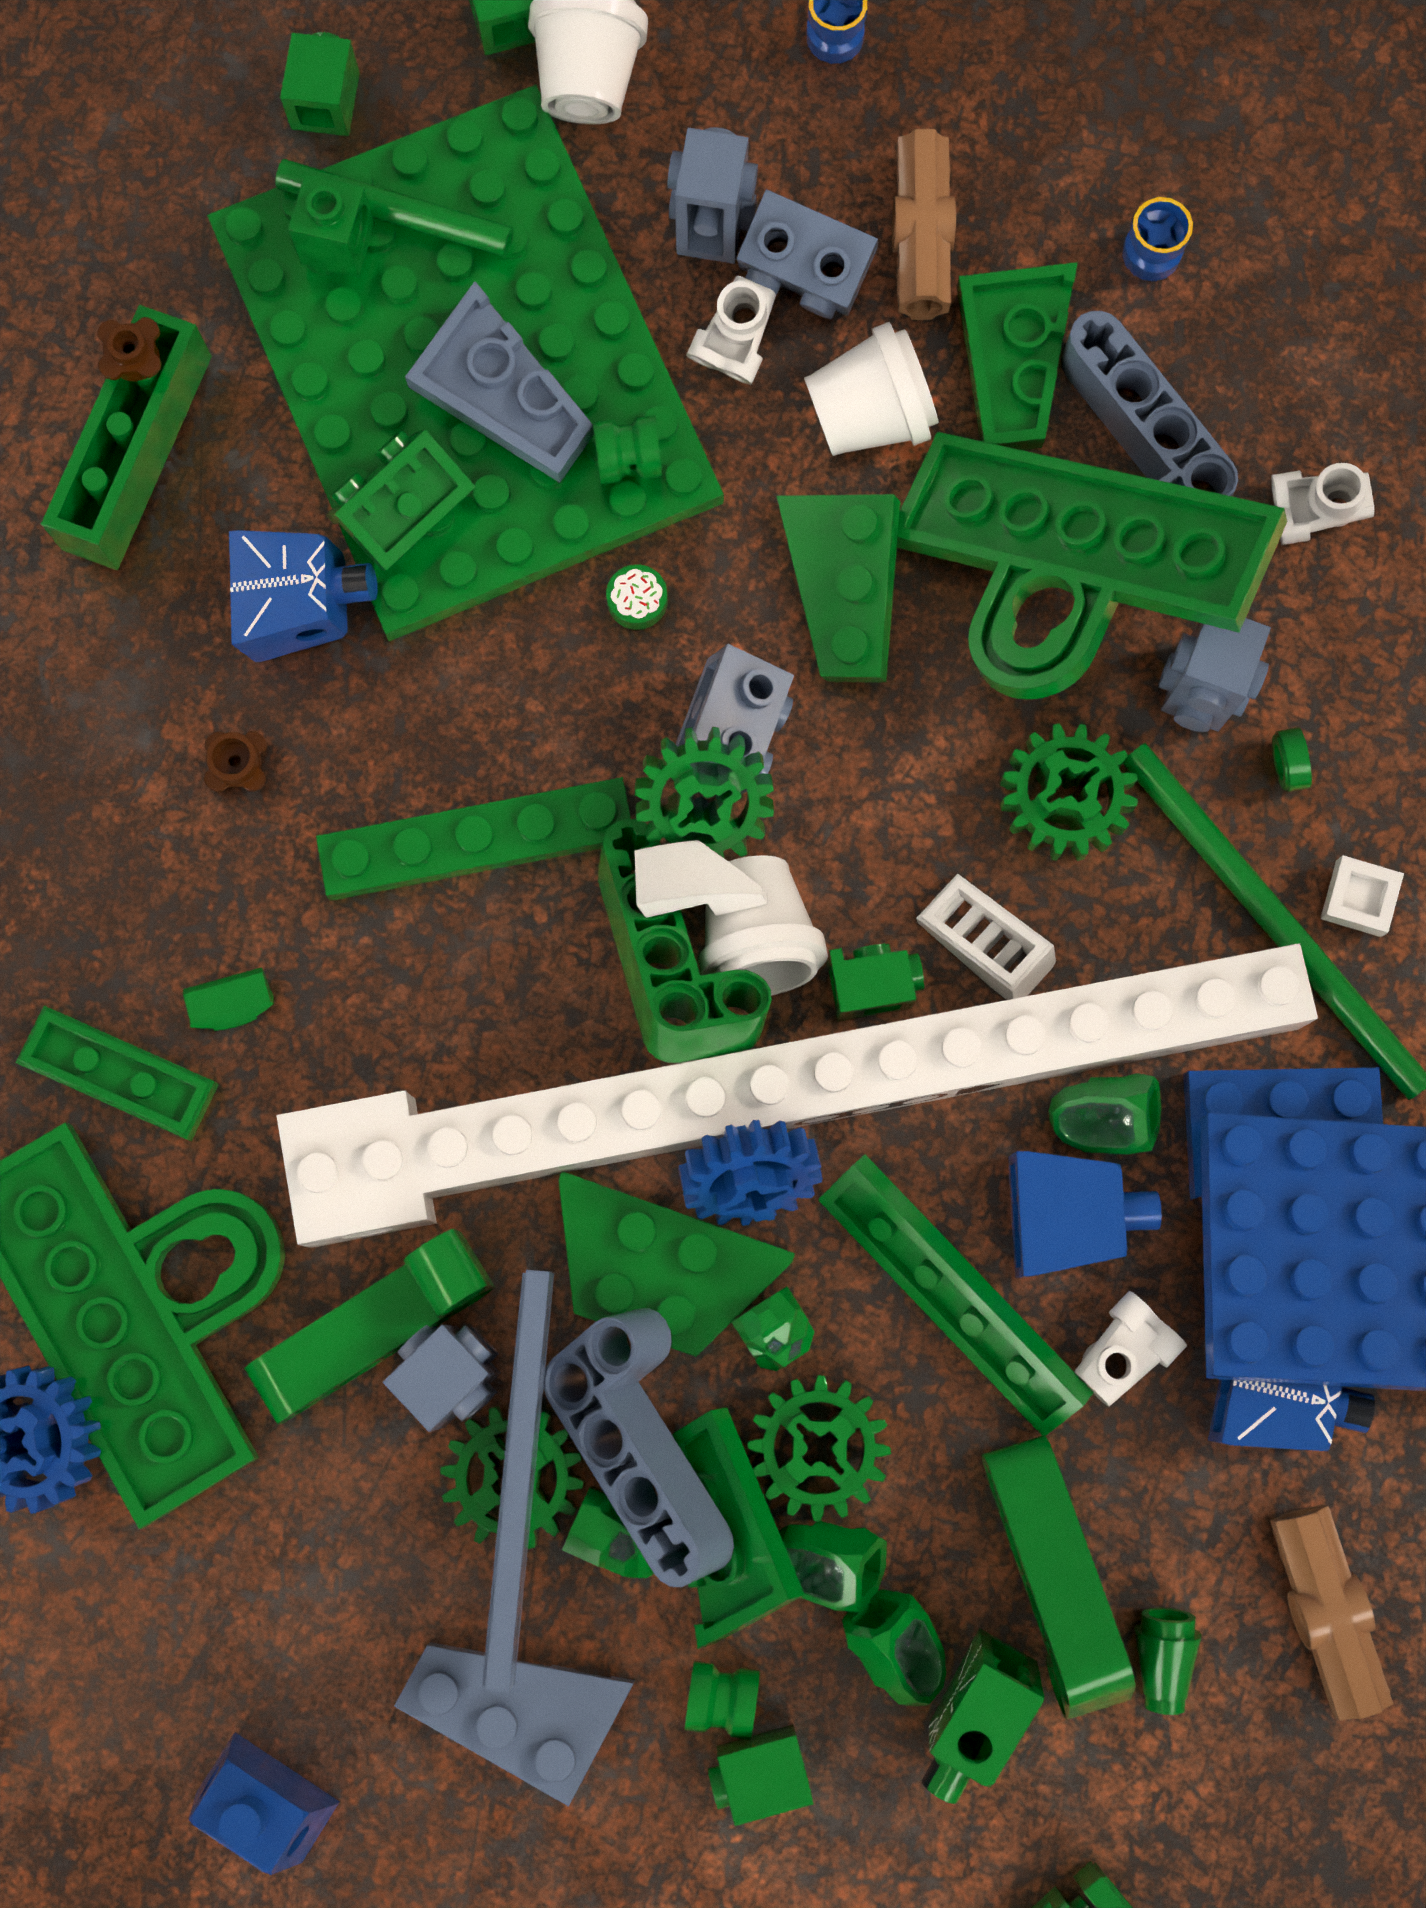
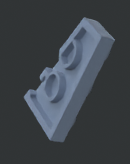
M474 281L405 376L410 389L559 483L594 436L593 424L548 369H543L525 347L523 339L509 322L506 323L489 303L488 296L476 281Z
M430 1642L421 1655L394 1707L569 1807L630 1692L634 1680L616 1676L605 1677L578 1672L573 1668L556 1665L546 1666L517 1660L515 1684L509 1693L485 1691V1687L482 1686L485 1652Z

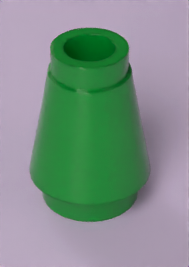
M1148 1608L1142 1611L1141 1624L1134 1627L1143 1694L1145 1695L1144 1707L1151 1712L1164 1715H1178L1185 1712V1701L1188 1697L1202 1637L1201 1632L1195 1629L1196 1617L1192 1613L1173 1608Z

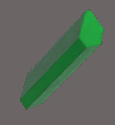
M262 967L183 989V997L190 1019V1028H213L214 1031L235 1028L256 1020L259 1014L274 1004L273 992L269 988Z

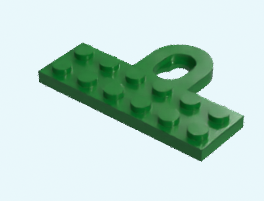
M937 432L900 509L897 548L994 572L970 624L968 636L970 653L981 676L993 689L1012 698L1029 700L1057 694L1081 678L1097 653L1118 603L1239 633L1288 521L1285 509L1282 507ZM1046 588H1061L1071 593L1075 599L1072 612L1064 622L1050 630L1044 642L1032 648L1021 647L1015 643L1014 634L1018 626L1015 618L1028 597Z
M65 1122L0 1160V1278L47 1364L54 1368L56 1380L73 1377L76 1383L71 1396L75 1400L90 1396L93 1402L83 1414L86 1421H99L101 1429L88 1434V1438L93 1445L101 1449L100 1460L138 1529H142L260 1458L196 1345L250 1313L271 1295L283 1271L285 1245L277 1221L261 1203L247 1195L224 1189L205 1190L192 1194L131 1230L73 1125ZM214 1235H222L228 1238L235 1250L234 1261L225 1272L219 1275L213 1291L204 1299L191 1304H184L173 1299L164 1289L161 1279L162 1263L167 1253L184 1240L203 1241Z

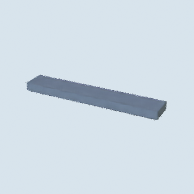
M526 1270V1273L522 1274L482 1686L485 1687V1691L509 1693L515 1684L554 1283V1274L549 1271Z

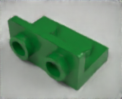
M426 429L415 432L410 437L403 430L399 431L375 453L376 457L382 462L366 478H363L358 471L355 472L330 495L336 505L326 516L334 525L340 524L381 571L388 570L476 487Z

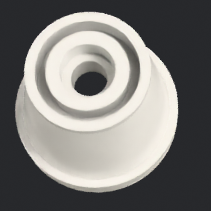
M533 0L530 4L528 28L536 40L542 109L550 113L552 117L579 124H605L620 118L637 51L645 45L647 40V14L637 6L634 0Z
M890 322L872 328L873 335L811 375L804 377L832 456L905 441H911L913 446L931 440L929 427L939 423L922 368L905 329L895 333Z
M767 855L748 856L728 861L763 888L768 896V904L716 916L708 904H706L705 948L698 957L701 975L730 970H748L758 974L767 982L771 989V996L806 984L814 978L818 969L824 965L828 958L824 935L819 929L813 927L790 873L788 863L779 857Z

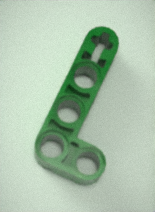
M623 819L614 822L607 828L603 836L598 866V883L642 1039L648 1052L661 1061L681 1063L742 1052L752 1048L760 1039L772 1001L771 989L767 982L758 974L748 970H730L700 975L681 910L648 918L635 911L640 910L636 905L635 873L630 874L631 869L635 870V850L658 846L661 843L660 840L653 843L647 841L646 826L648 824L645 822L637 821V819ZM660 963L667 966L669 969H657L649 964ZM737 1007L743 1009L748 1015L735 1014L728 1008ZM677 1018L684 1021L687 1025L675 1026L664 1019Z
M450 1229L424 1243L403 1259L405 1265L265 1352L244 1368L277 1425L294 1418L397 1353L425 1325H428L430 1328L439 1326L483 1298L495 1288L461 1231Z
M1043 1435L982 1454L986 1477L1047 1651L1046 1665L1065 1720L1131 1700L1135 1690V1680L1131 1664L1048 1438Z

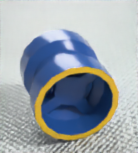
M809 0L806 34L807 45L811 53L819 60L829 64H841L853 59L860 52L864 43L867 0Z
M1158 197L1146 201L1138 208L1133 217L1130 231L1125 239L1122 253L1125 266L1133 275L1142 280L1158 281L1167 278L1175 272L1193 230L1190 212L1182 203L1172 198Z

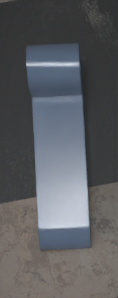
M1089 311L1082 314L1073 323L1061 357L1062 369L1068 380L1146 478L1194 488L1191 482L1203 481L1210 484L1216 493L1232 496L1238 483V472L1234 463L1121 322L1112 314L1104 311ZM1117 390H1133L1140 395L1142 401H1126L1119 396ZM1154 436H1170L1177 442L1179 448H1164L1156 442Z
M639 1308L600 1319L558 1353L545 1368L544 1391L549 1403L653 1573L661 1582L670 1587H683L725 1567L731 1560L734 1541L729 1525L639 1383L642 1378L664 1361L669 1354L672 1344L670 1328L660 1313L650 1308ZM627 1335L631 1342V1349L627 1343ZM653 1485L655 1486V1489L658 1493V1497L654 1492Z

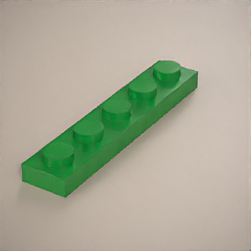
M623 777L318 835L316 840L326 896L330 901L601 849L603 836L607 828L614 822L631 819Z
M866 1154L855 1162L818 1199L1042 1436L1048 1435L1080 1410L1094 1392Z

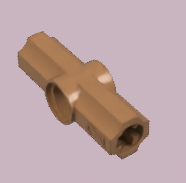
M914 129L911 133L898 137L897 196H894L892 210V252H898L896 277L898 313L906 314L912 320H933L938 315L949 313L951 305L950 253H953L955 244L956 201L955 197H950L949 137L940 135L936 129Z
M1322 1504L1281 1514L1279 1517L1270 1520L1292 1588V1591L1288 1592L1287 1597L1289 1609L1303 1644L1309 1651L1312 1650L1333 1717L1338 1721H1343L1347 1719H1362L1382 1713L1385 1708L1394 1704L1370 1632L1375 1631L1372 1607L1362 1583L1353 1572L1350 1573L1329 1506Z

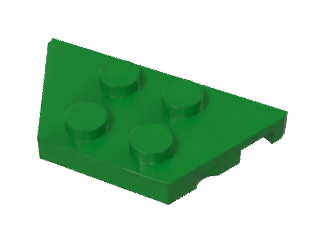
M562 1171L558 1181L573 1312L579 1316L597 1322L602 1318L627 1311L650 1308L660 1313L667 1321L671 1331L672 1344L670 1348L697 1357L794 1259L795 1253L569 1173Z

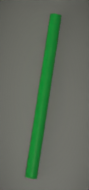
M1143 743L1130 753L1123 763L1125 768L1130 773L1137 774V782L1277 947L1300 943L1310 986L1406 1099L1411 1100L1425 1090L1426 1071L1152 749L1146 743Z

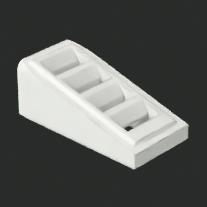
M958 873L916 918L920 926L1006 1000L1028 996L1056 963L1053 944ZM966 901L972 908L953 928H950L945 922ZM983 918L987 919L990 922L987 928L972 944L967 941L966 937ZM1005 935L1010 941L992 960L986 954ZM1024 952L1027 956L1012 973H1009L1007 971L1009 967Z

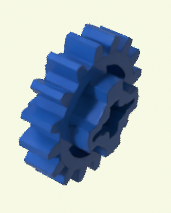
M752 1120L748 1129L746 1125L735 1127L731 1124L725 1126V1136L718 1139L714 1136L705 1135L701 1138L703 1149H687L685 1152L687 1163L680 1164L678 1167L686 1208H695L697 1218L701 1220L715 1214L717 1225H724L732 1218H740L742 1226L749 1225L752 1219L755 1222L775 1220V1216H777L776 1210L780 1208L788 1211L797 1210L796 1198H812L815 1195L813 1185L822 1183L823 1180L820 1169L822 1167L815 1140L807 1139L805 1129L802 1127L787 1132L785 1121H778L769 1129H762L759 1120Z
M24 1366L6 1371L5 1375L0 1376V1498L6 1496L5 1506L7 1512L13 1513L28 1507L31 1514L38 1513L76 1496L74 1487L89 1482L93 1476L83 1462L99 1457L101 1454V1449L88 1443V1434L101 1429V1424L99 1421H86L83 1414L93 1402L90 1396L75 1400L71 1394L76 1380L73 1377H67L54 1381V1368L50 1366L31 1370L30 1366ZM19 1396L34 1399L31 1405L27 1402L16 1405L13 1402ZM28 1474H31L33 1477L40 1474L47 1476L44 1481H34L26 1477Z

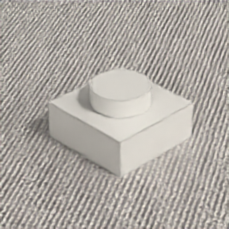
M1342 855L1336 860L1320 919L1378 937L1384 936L1389 932L1404 873Z

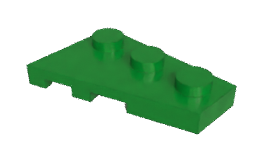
M1078 262L959 276L957 294L980 441L1019 450L1042 448L1048 427L1058 373L1057 368Z
M894 494L777 496L820 677L827 682H886L900 500Z
M727 1407L710 1410L672 1434L729 1525L734 1541L731 1560L725 1567L688 1584L689 1588H698L702 1623L694 1625L698 1649L713 1645L805 1595Z

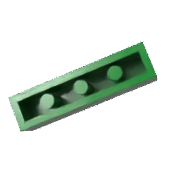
M140 304L131 323H136L143 317L151 318L157 323L160 328V336L155 341V344L159 350L161 368L155 376L141 381H127L122 378L117 380L105 379L41 522L42 527L62 551L117 571L212 358L196 324ZM132 344L126 345L124 352L131 353L134 351L135 346Z

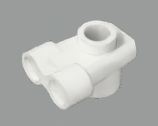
M736 276L734 281L721 291L717 301V311L706 331L697 329L686 356L700 365L718 370L739 382L752 385L763 360L757 354L776 293L742 276ZM743 308L751 309L756 314L755 318L747 323H735L733 321L736 312Z
M1332 464L1325 468L1319 476L1302 477L1300 470L1271 476L1274 505L1285 509L1288 521L1280 538L1281 545L1310 541V533L1332 527H1341L1348 523L1374 517V501L1369 473H1363L1352 464ZM1339 498L1347 503H1335L1330 500Z
M1128 1291L1109 1311V1314L1114 1319L1099 1340L1086 1349L1082 1362L1074 1371L1094 1392L1093 1394L1108 1407L1158 1363L1167 1368L1187 1347L1185 1341L1172 1328L1159 1319L1142 1299L1131 1291ZM1113 1353L1121 1354L1126 1360V1372L1119 1379L1110 1377L1105 1369L1106 1359Z

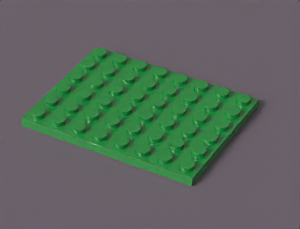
M536 84L321 169L512 226L514 228V236L507 257L373 218L375 222L360 276L357 278L301 265L288 232L298 195L273 188L207 215L331 508L336 503L330 495L357 471L363 478H366L382 463L375 453L401 430L410 437L413 433L426 429L476 486L386 571H381L339 524L355 564L370 563L375 570L378 593L376 600L371 602L389 642L724 503V493L551 115L541 107V94ZM474 281H476L488 296L489 303L506 323L509 322L523 339L525 347L543 369H548L593 424V429L594 422L613 420L618 425L632 424L637 417L656 416L662 477L643 479L637 474V471H630L631 474L624 475L619 482L601 484L594 432V436L559 483L410 389L405 376Z

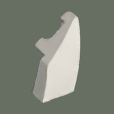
M699 840L635 850L636 905L646 918L703 904H708L716 916L768 904V896L758 883Z

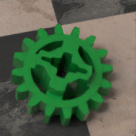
M1059 723L1052 726L1047 742L1036 732L1028 737L1026 746L1030 754L1022 750H1014L1008 762L1018 772H1004L1000 781V786L1013 791V793L1003 798L1000 808L1001 811L1017 812L1018 816L1009 828L1012 834L1022 832L1025 829L1032 834L1027 849L1034 851L1042 842L1050 844L1051 860L1057 861L1065 847L1072 849L1076 860L1080 861L1084 860L1087 856L1090 842L1100 852H1104L1112 844L1108 831L1122 835L1130 823L1120 813H1132L1138 804V799L1124 794V791L1132 788L1138 778L1135 773H1121L1119 769L1128 757L1125 750L1116 752L1113 755H1110L1105 750L1110 739L1108 734L1104 733L1095 743L1087 740L1086 725L1079 724L1073 737H1066ZM1066 755L1077 756L1088 762L1068 759ZM1035 769L1037 772L1035 778L1040 783L1041 790L1036 798L1030 801L1028 781L1032 770ZM1087 782L1077 799L1070 795L1063 799L1059 797L1050 803L1060 785L1065 789H1069L1073 786L1077 788ZM1106 784L1109 799L1107 810L1103 816L1100 813L1102 806L1097 800V794L1100 787ZM1048 822L1069 825L1071 830L1056 828L1048 824Z
M712 727L707 740L699 741L693 728H686L685 744L678 747L669 738L665 737L662 739L661 752L663 759L646 755L643 760V771L648 777L636 778L635 796L643 799L636 803L637 821H650L646 826L647 841L653 843L665 838V844L699 840L723 858L724 851L732 848L741 857L747 855L745 837L749 835L752 838L762 840L765 836V827L759 817L767 818L774 815L773 799L766 796L774 791L772 775L759 774L764 768L762 754L758 751L744 757L745 741L744 737L740 735L732 739L728 745L721 743L719 727ZM671 777L674 780V788L677 791L668 797V804L663 806L661 794L666 782ZM747 789L748 795L745 807L737 818L732 804L741 799V791ZM698 792L704 796L693 800V795ZM715 795L716 800L710 803L705 799Z
M825 1375L816 1376L813 1391L805 1392L803 1385L797 1378L790 1380L792 1397L785 1401L779 1395L773 1392L770 1393L767 1397L775 1409L772 1416L755 1414L753 1417V1421L765 1430L763 1438H755L747 1442L748 1449L762 1452L764 1457L763 1461L752 1467L756 1477L771 1476L773 1481L768 1485L764 1493L768 1500L778 1497L783 1492L789 1496L786 1513L794 1516L802 1503L810 1505V1512L814 1522H821L824 1506L833 1505L840 1517L844 1518L848 1516L847 1498L854 1495L865 1504L871 1500L867 1490L863 1487L867 1479L884 1482L886 1475L873 1465L875 1457L890 1455L891 1447L875 1443L874 1434L881 1432L887 1427L885 1419H872L868 1421L865 1413L870 1409L873 1400L869 1396H865L855 1403L850 1401L849 1396L852 1383L844 1380L837 1387L835 1393L828 1391ZM823 1402L836 1405L841 1409L829 1420H811L798 1407L808 1403ZM798 1423H801L809 1432L813 1431L820 1437L829 1431L832 1433L835 1439L830 1443L829 1448L834 1454L833 1459L840 1466L839 1471H835L829 1463L824 1464L818 1458L813 1459L809 1464L804 1461L802 1456L807 1452L808 1446L803 1441V1434L796 1427ZM782 1424L792 1435L791 1456L783 1462L782 1466L778 1467L774 1444L777 1431ZM858 1428L862 1438V1456L859 1466L855 1470L847 1461V1439ZM808 1476H829L838 1485V1488L827 1492H809L796 1486L799 1483L801 1484Z
M498 1406L489 1408V1426L484 1427L474 1418L469 1419L465 1423L467 1431L472 1438L468 1443L458 1439L451 1440L448 1447L459 1456L458 1463L442 1466L440 1474L448 1478H454L456 1483L455 1488L442 1495L443 1502L453 1503L460 1501L463 1510L453 1522L457 1527L471 1520L478 1524L474 1541L478 1544H481L491 1532L497 1534L498 1519L488 1513L497 1505H500L501 1487L498 1481L503 1477V1469L500 1464L504 1460L506 1443L497 1434L507 1432L508 1420H505L504 1414ZM547 1411L542 1412L540 1418L528 1549L534 1548L537 1545L538 1535L536 1529L542 1527L553 1537L561 1531L554 1515L558 1511L563 1514L574 1515L578 1507L572 1500L566 1497L568 1490L582 1489L585 1485L584 1479L570 1475V1466L583 1459L581 1453H565L562 1445L570 1435L566 1429L560 1430L555 1434L547 1430L551 1419V1413ZM476 1453H478L479 1459L485 1465L483 1486L473 1494L470 1484V1470ZM553 1459L556 1466L557 1483L553 1497L549 1502L547 1495L541 1489L543 1467Z

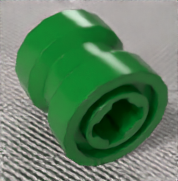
M655 415L637 417L632 424L618 425L613 420L594 422L601 484L619 482L624 475L631 474L630 471H637V474L643 479L662 477Z
M693 1661L684 1730L705 1733L711 1727L722 1728L727 1731L730 1737L751 1740L760 1670L738 1668L733 1673L718 1671L713 1663Z

